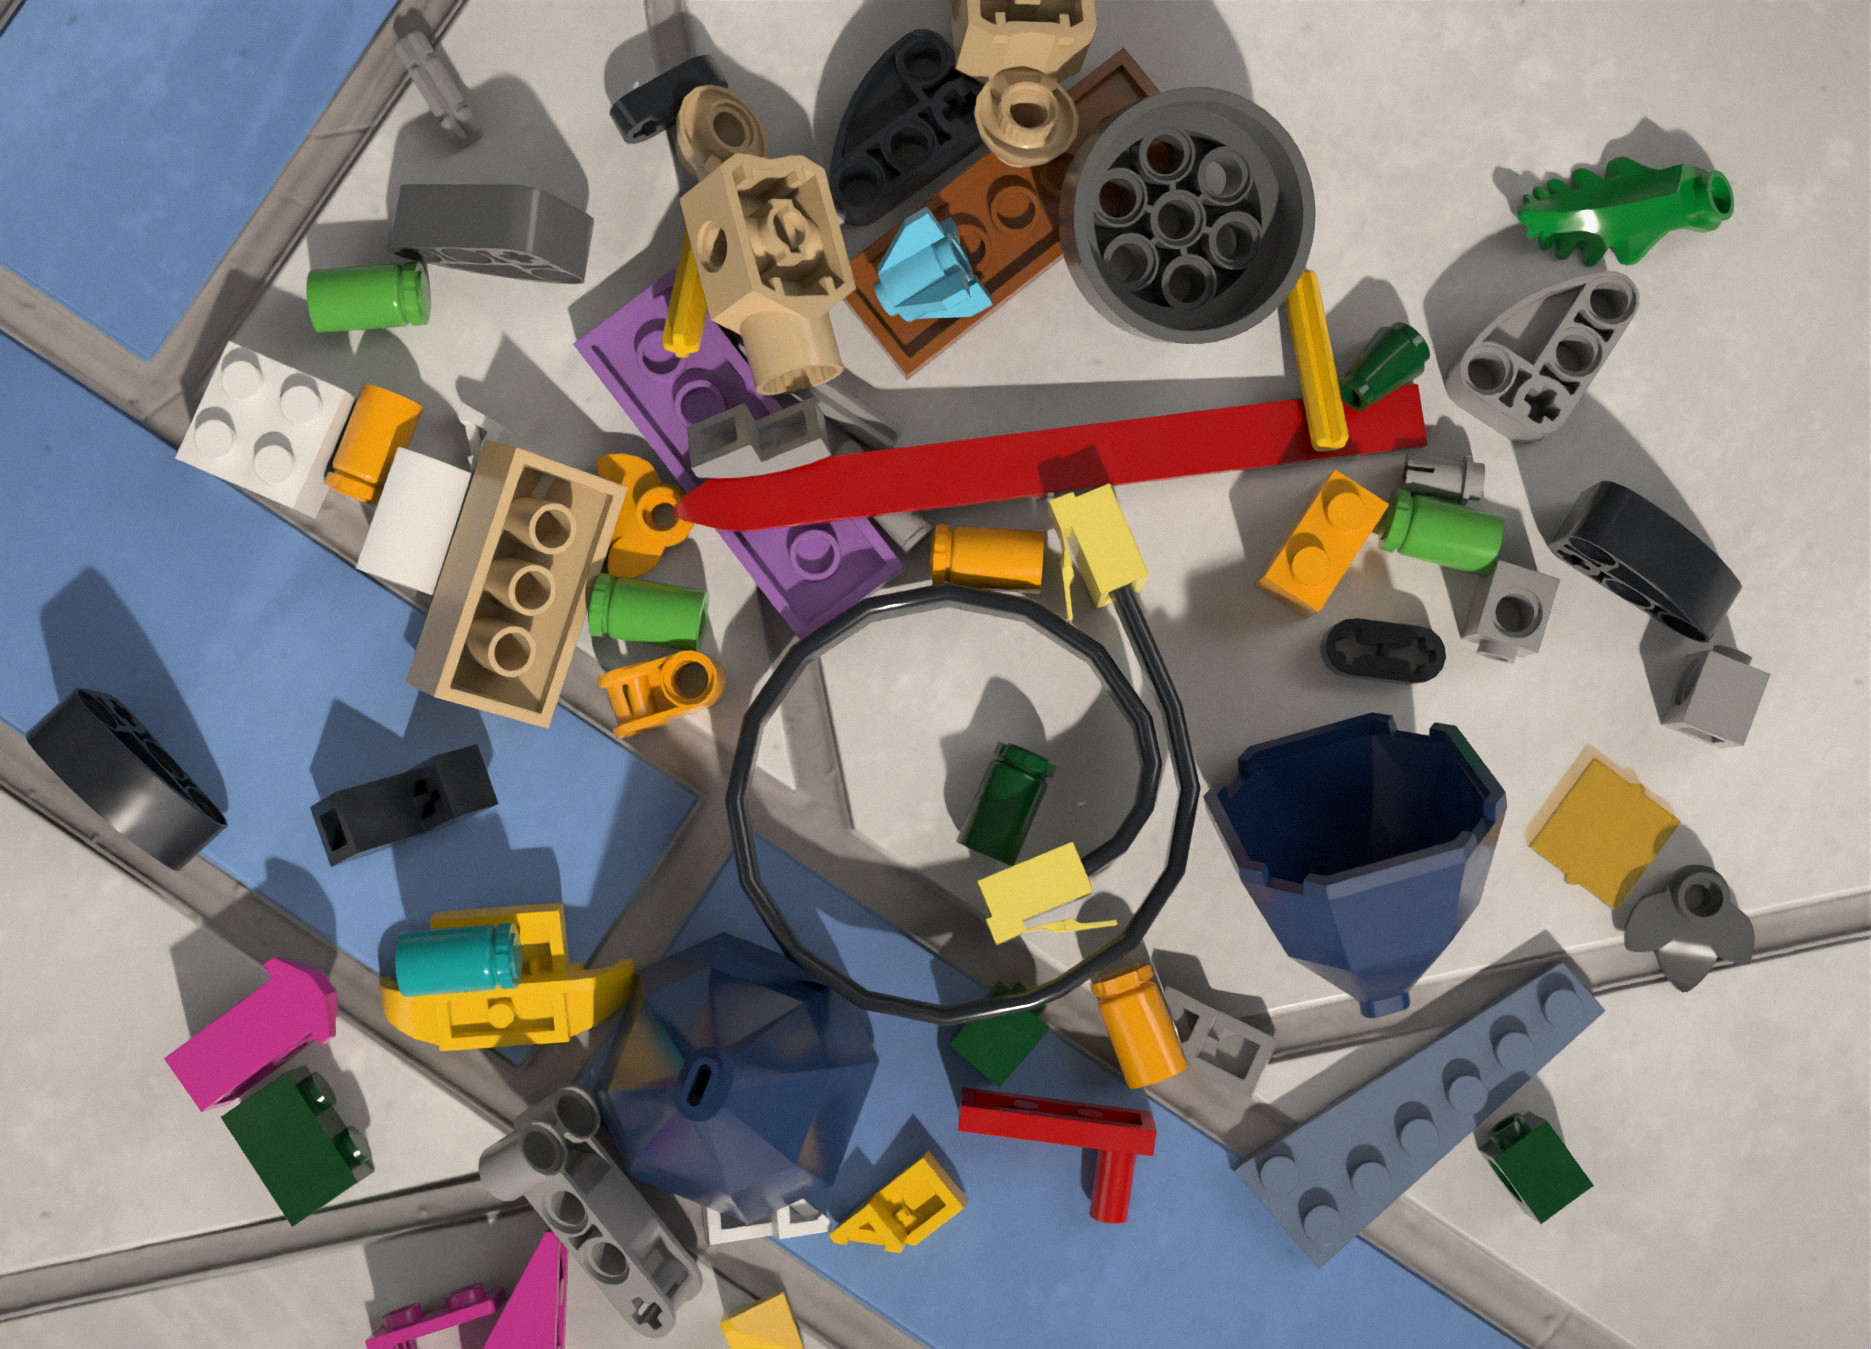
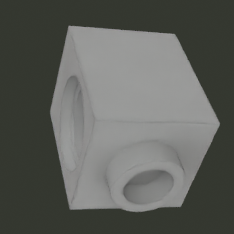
M1495 561L1490 573L1486 577L1479 576L1461 639L1479 644L1477 654L1504 663L1513 664L1515 663L1516 656L1525 657L1539 653L1560 579L1505 561ZM1501 599L1511 601L1519 610L1520 624L1514 632L1504 629L1497 621L1496 607Z
M1714 645L1712 650L1689 654L1684 662L1661 725L1718 748L1744 746L1771 674L1750 666L1752 657L1748 654L1726 646Z

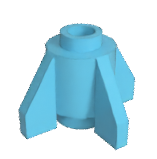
M926 206L904 219L877 267L880 280L873 284L878 300L890 316L893 317L899 313L906 322L926 318L972 317L993 305L992 297L978 277L973 274L969 260L960 246L957 225L951 217L938 223Z

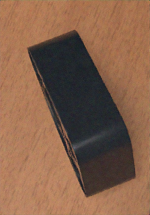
M918 29L904 35L885 51L870 68L852 95L835 140L829 175L834 207L837 215L845 223L854 226H867L878 221L975 151L983 143L974 118L976 98L982 88L973 77L956 69L954 50L937 32L928 29ZM929 59L935 62L939 69L931 76L918 77L911 74L907 67L915 60ZM955 110L961 117L971 113V122L965 124L960 118L949 122V112ZM913 143L922 147L926 155L915 164H904L899 162L893 156V153L899 146ZM863 179L875 186V192L863 201H853L842 194L844 187L854 180Z
M1600 481L1583 491L1548 547L1558 559L1675 632L1701 643H1708L1743 588L1732 570L1700 538L1644 497L1615 482Z
M75 688L26 732V739L35 753L76 795L121 834L172 870H181L228 827L226 818L209 797L133 713L118 699L108 693Z

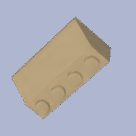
M485 440L405 683L439 699L549 729L588 611L591 592L598 575H600L628 487L515 446ZM543 474L556 477L545 499L532 497L531 494Z

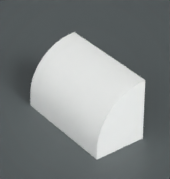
M398 447L356 569L434 596L474 474L426 455Z

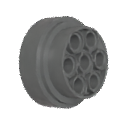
M1208 87L1172 89L1126 105L1101 122L1086 138L1070 164L1061 191L1059 204L1060 244L1064 260L1077 288L1087 302L1111 324L1127 333L1150 341L1175 344L1218 342L1237 336L1261 323L1285 301L1295 287L1309 258L1314 238L1316 217L1314 190L1310 173L1298 146L1278 120L1265 109L1238 94ZM1153 139L1162 142L1169 153V163L1162 174L1155 172L1147 161V149ZM1212 161L1217 162L1223 168L1226 175L1225 187L1219 195L1214 194L1208 188L1205 180L1206 169ZM1107 181L1115 184L1122 194V207L1115 217L1107 215L1099 203L1100 190ZM1166 203L1172 205L1177 210L1180 218L1179 229L1172 238L1165 236L1158 225L1159 212ZM1223 225L1229 226L1236 236L1235 251L1228 259L1220 254L1216 245L1218 231ZM1120 245L1130 251L1134 261L1132 273L1124 281L1119 280L1111 269V256ZM1177 267L1183 268L1188 273L1191 282L1190 291L1182 301L1176 300L1169 288L1170 276Z

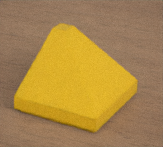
M784 1291L725 1312L721 1318L720 1326L731 1349H805Z

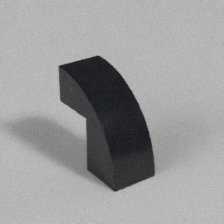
M478 744L432 756L404 773L337 791L312 805L310 809L330 866L333 867L437 831L481 813L499 803Z

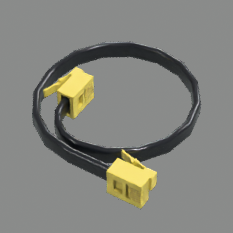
M1110 483L1075 497L1072 491L1050 500L1048 503L1047 512L1060 540L1062 550L1060 573L1067 621L1032 598L950 582L864 598L793 644L743 715L725 796L740 887L786 958L860 1009L946 1027L1036 1009L1066 996L1137 948L1185 875L1201 788L1182 702L1135 596L1136 593L1143 591L1149 572ZM1070 547L1096 609L1113 603L1162 716L1178 790L1164 869L1121 935L1057 978L1029 990L951 1006H942L869 991L802 944L761 880L748 809V799L764 727L809 663L872 622L949 607L1026 623L1090 666L1132 728L1140 771L1133 807L1113 838L1081 859L1074 843L1070 842L978 880L977 887L990 918L986 919V923L995 945L1025 933L1040 930L1062 933L1117 926L1116 920L1081 924L1074 919L1061 920L1026 928L1024 925L1027 921L1083 899L1094 891L1088 878L1124 855L1153 813L1162 769V759L1152 715L1104 645L1070 624L1073 619L1070 585L1074 578L1069 551Z

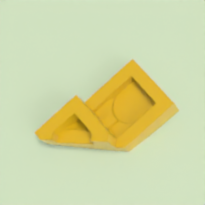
M927 1150L832 1229L828 1236L834 1243L847 1245L850 1240L885 1246L884 1251L902 1253L906 1244L916 1246L964 1209L968 1199L930 1151Z

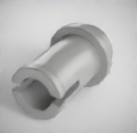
M1407 454L1402 478H1405V481L1402 482L1401 489L1410 491L1411 494L1457 499L1458 505L1466 506L1468 500L1480 501L1485 480V464L1473 462L1471 455H1465L1463 461Z

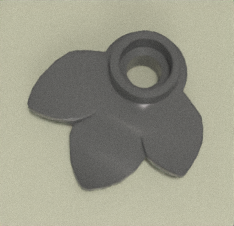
M1686 865L1677 869L1667 879L1662 892L1641 898L1629 914L1623 935L1624 945L1628 951L1650 952L1656 950V958L1662 973L1678 991L1683 993L1692 990L1707 976L1717 957L1738 964H1749L1752 959L1755 942L1753 925L1749 917L1730 903V891L1725 879L1716 870L1704 865ZM1696 884L1703 892V900L1698 907L1691 908L1686 902L1685 895L1688 888Z

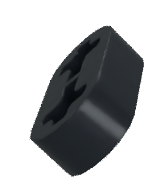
M711 55L696 56L621 97L613 104L609 115L624 142L627 144L640 143L676 125V118L682 101L694 88L712 84L728 89V83Z
M1360 618L1345 619L1331 626L1323 635L1320 644L1321 658L1326 667L1334 674L1348 678L1404 685L1421 684L1435 678L1443 669L1446 660L1445 646L1440 636L1431 629L1416 625ZM1349 631L1356 632L1357 643L1377 646L1376 656L1361 655L1354 659L1353 665L1346 664V654L1336 651L1335 643L1347 638ZM1413 639L1419 640V650L1429 653V662L1418 665L1415 673L1410 672L1409 661L1388 657L1389 648L1402 649L1411 646Z

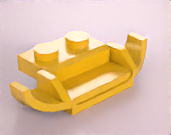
M563 902L438 911L430 919L431 929L476 925H493L497 929L499 924L514 923L521 939L523 954L522 974L518 988L502 989L499 985L497 989L491 991L404 997L399 990L398 982L393 981L392 976L379 977L382 1010L389 1023L398 1030L416 1040L439 1045L440 1051L569 1042L572 1036L595 1027L630 998L636 983L633 958L620 959L618 963L612 966L593 970H583V962L570 963Z

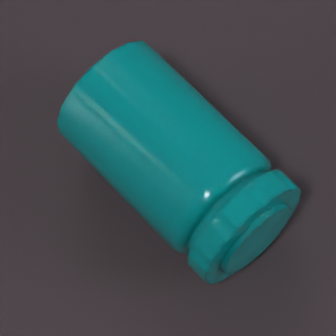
M514 923L499 924L497 929L493 925H476L402 931L398 935L395 950V967L399 990L404 997L491 991L497 989L499 985L502 989L518 988L522 974L523 954L521 939Z

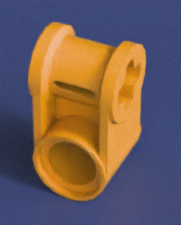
M692 650L680 651L653 661L628 665L597 677L599 687L607 689L618 724L613 728L615 739L641 734L670 723L671 720L708 709L719 702L727 686L726 673L721 664L708 655ZM700 663L708 673L709 682L707 688L698 697L688 698L680 689L679 679L681 673L689 665Z

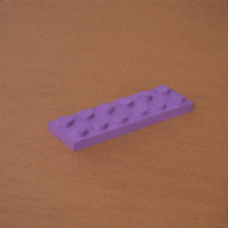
M673 268L573 345L684 490L690 493L710 478L697 477L691 469L687 435L688 426L744 403L755 421L783 409L772 395H762L756 392L750 366L717 323L710 319L708 312L706 314L700 349L697 352L690 353L688 358H679L674 352L664 349L662 336L676 276V270ZM867 518L757 532H732L715 529L800 640L862 599L868 598L905 570L904 565Z

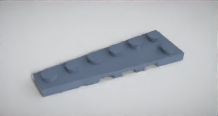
M1555 960L1482 1006L1475 1015L1462 1019L1436 1035L1437 1039L1407 1058L1402 1057L1383 1069V1073L1354 1091L1349 1090L1330 1102L1328 1108L1301 1125L1296 1124L1243 1157L1231 1169L1320 1269L1606 1010L1563 962Z

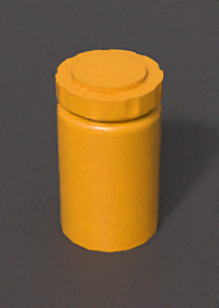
M364 383L332 463V467L335 469L334 473L328 472L324 484L333 488L332 491L373 507L378 505L398 447L408 449L424 407L399 394Z
M936 524L935 533H932L929 577H932V585L950 582L991 591L1040 594L1044 531L956 526L951 530L949 525Z
M1137 962L1117 968L1099 976L1097 980L1090 983L1094 997L1100 998L1097 1003L1127 1088L1129 1089L1140 1088L1163 1081L1188 1068L1159 985L1156 981L1151 980L1154 972L1150 962L1141 964Z

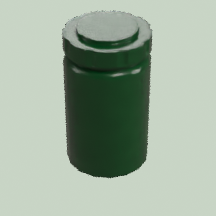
M998 742L993 754L997 755V758L988 765L956 842L1002 863L1014 866L1047 790L1046 778L1052 779L1057 767L1049 763L1047 758L1012 743L1007 745Z

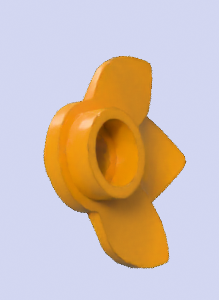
M628 454L603 455L597 459L599 476L628 487L608 547L611 548L608 556L609 574L615 575V578L640 577L657 566L666 547L679 544L693 530L695 523L683 521L678 517H675L674 522L666 527L657 526L654 521L655 511L663 505L675 507L679 500L687 495V493L676 485L662 483L658 473L647 460Z

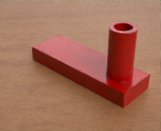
M962 1087L958 1131L1098 1149L1089 1215L1093 1219L1104 1223L1121 1224L1127 1222L1137 1154L1154 1155L1157 1130L1152 1111Z

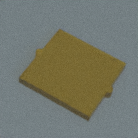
M1593 758L1528 847L1565 874L1564 881L1566 884H1578L1610 909L1617 910L1681 821L1645 795L1644 785L1629 783L1600 760Z

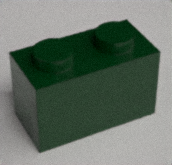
M306 1065L284 1073L221 1116L226 1127L292 1227L375 1172L368 1161L372 1157V1153L367 1141L355 1127L345 1126L333 1107L336 1104V1096L331 1086L319 1073H311Z

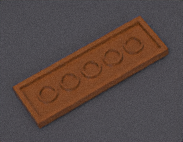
M1124 47L1067 91L1074 101L1079 122L1077 136L1065 153L1047 164L1018 168L1000 161L990 151L907 216L909 217L927 206L938 223L949 217L954 220L958 228L960 246L969 260L974 276L978 277L992 297V306L972 317L926 318L906 322L899 313L893 317L890 316L878 300L873 284L880 280L877 267L904 219L849 261L856 289L846 296L843 301L906 380L913 377L1064 258L1059 235V204L1066 174L1077 151L1092 131L1110 115L1126 105L1161 93ZM1153 139L1147 149V161L1150 167L1159 174H1162L1168 166L1169 153L1162 142ZM1107 181L1100 190L1099 203L1107 215L1115 217L1122 207V194L1115 184Z

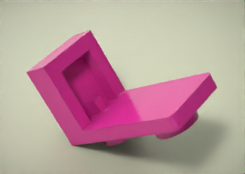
M475 1283L448 1293L444 1296L446 1305L423 1312L421 1304L414 1303L395 1309L382 1316L384 1325L380 1326L365 1340L367 1349H416L413 1341L415 1338L496 1312L507 1300L504 1287H498L485 1292L482 1283Z

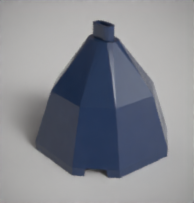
M1371 712L1249 746L1239 756V775L1226 788L1225 785L1214 784L1203 796L1206 811L1242 884L1288 957L1357 999L1360 1012L1364 1017L1378 1018L1407 1009L1411 1003L1409 990L1449 946L1481 901L1507 810L1506 791L1456 725L1434 722L1429 728V735L1397 730L1393 715Z
M722 932L640 970L593 1092L628 1176L749 1224L834 1184L880 1059L871 1039L865 1031L854 1004L789 961L784 954ZM709 1070L711 1071V1076L703 1097H701L697 1093V1086L703 1073Z

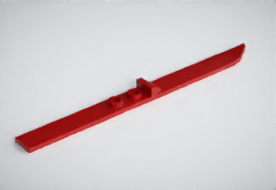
M1418 384L1399 388L1377 403L1370 405L1363 412L1351 409L1342 400L1349 437L1345 446L1337 450L1319 452L1312 447L1304 400L1299 398L835 455L803 466L764 475L740 478H710L682 497L674 507L673 514L683 521L721 531L757 532L1027 497L1041 500L1053 498L1059 493L1097 489L1109 483L1111 487L1171 480L1424 448L1428 446L1419 386Z

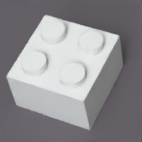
M228 341L175 458L316 519L330 488L324 484L328 472L334 473L335 469L332 467V463L357 398L346 390Z

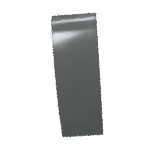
M404 184L398 187L388 250L395 255L410 260L470 273L542 283L582 284L585 281L595 221L589 214L548 192L533 187L504 184Z

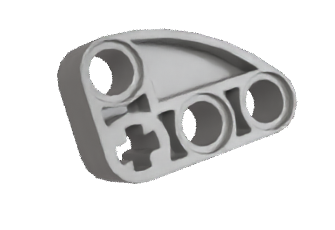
M1603 271L1576 276L1546 286L1522 298L1488 324L1463 348L1450 365L1445 376V389L1449 398L1458 407L1511 441L1519 444H1532L1542 440L1559 429L1568 420L1636 315L1640 302L1639 292L1635 283L1627 275L1617 271ZM1591 295L1602 296L1609 302L1612 308L1611 319L1599 317L1593 311L1590 304ZM1557 346L1568 347L1576 354L1579 361L1577 372L1566 370L1559 364L1556 357ZM1470 363H1478L1489 370L1492 376L1491 390L1480 389L1470 381L1468 376V366ZM1530 400L1535 401L1539 405L1536 412L1539 420L1536 422L1528 417L1531 411V406L1528 403Z

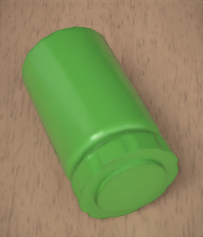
M406 262L404 266L393 263L310 270L308 273L307 303L313 327L318 333L405 327L409 322L412 326H422L429 323L431 310L430 288L424 268L420 262Z
M1396 488L1387 502L1389 506L1382 515L1378 533V548L1380 550L1393 553L1397 549V552L1404 556L1483 577L1490 573L1502 542L1504 532L1503 516L1416 494L1411 497L1410 491Z
M600 573L593 586L589 601V633L592 636L603 638L608 633L609 637L614 639L699 652L707 623L709 591L628 577H619L616 580L615 575Z

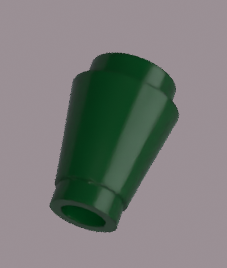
M1396 322L1390 327L1379 328L1344 378L1338 383L1343 402L1351 409L1363 412L1370 405L1377 403L1421 376L1424 372V364L1430 358V350L1425 339L1413 327L1402 322Z

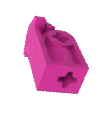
M282 957L271 958L263 964V967L272 979L164 1058L201 1112L231 1104L315 1040L319 1045H322L336 1036V1018L339 1016L337 990L323 970Z

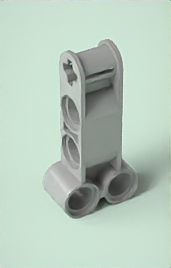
M566 1084L520 1113L514 1122L513 1132L483 1151L479 1158L478 1166L481 1181L494 1197L503 1201H514L524 1195L627 1324L636 1332L646 1337H664L673 1329L676 1322V1312L682 1304L694 1299L701 1291L703 1284L702 1273L695 1261L593 1136L600 1126V1114L593 1097L580 1086ZM682 1272H685L686 1277L681 1284L675 1283ZM643 1303L649 1304L642 1315H639L638 1310Z

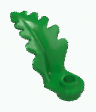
M1616 157L1608 162L1605 179L1600 178L1585 168L1575 169L1572 175L1574 189L1559 179H1550L1547 182L1550 193L1542 186L1534 187L1532 190L1533 196L1530 194L1523 196V206L1517 208L1516 217L1519 222L1525 225L1526 234L1529 239H1533L1538 235V246L1542 251L1550 249L1556 241L1555 256L1559 260L1567 259L1579 243L1582 261L1586 266L1596 265L1609 247H1613L1615 256L1620 264L1633 265L1638 263L1660 239L1671 231L1686 229L1706 233L1716 230L1722 221L1731 218L1734 211V196L1728 179L1722 172L1717 170L1708 172L1704 169L1685 164L1657 170L1627 157Z

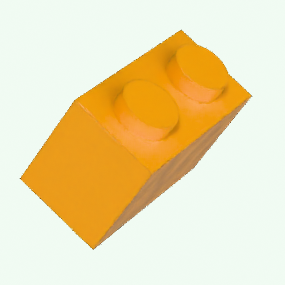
M1334 469L1320 482L1257 578L1254 586L1305 619L1317 614L1328 600L1389 504Z

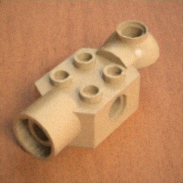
M949 0L956 69L985 84L976 98L974 113L982 141L1000 161L1018 168L1047 164L1065 153L1077 136L1079 116L1073 99L1058 83L1079 73L1097 28L1094 0Z
M712 84L696 87L684 97L676 118V154L683 167L698 179V184L679 198L710 319L742 335L757 393L762 395H782L824 384L839 376L844 370L828 311L856 289L825 169L802 154L797 156L789 154L781 158L767 159L769 154L767 134L759 116L746 100L727 88Z

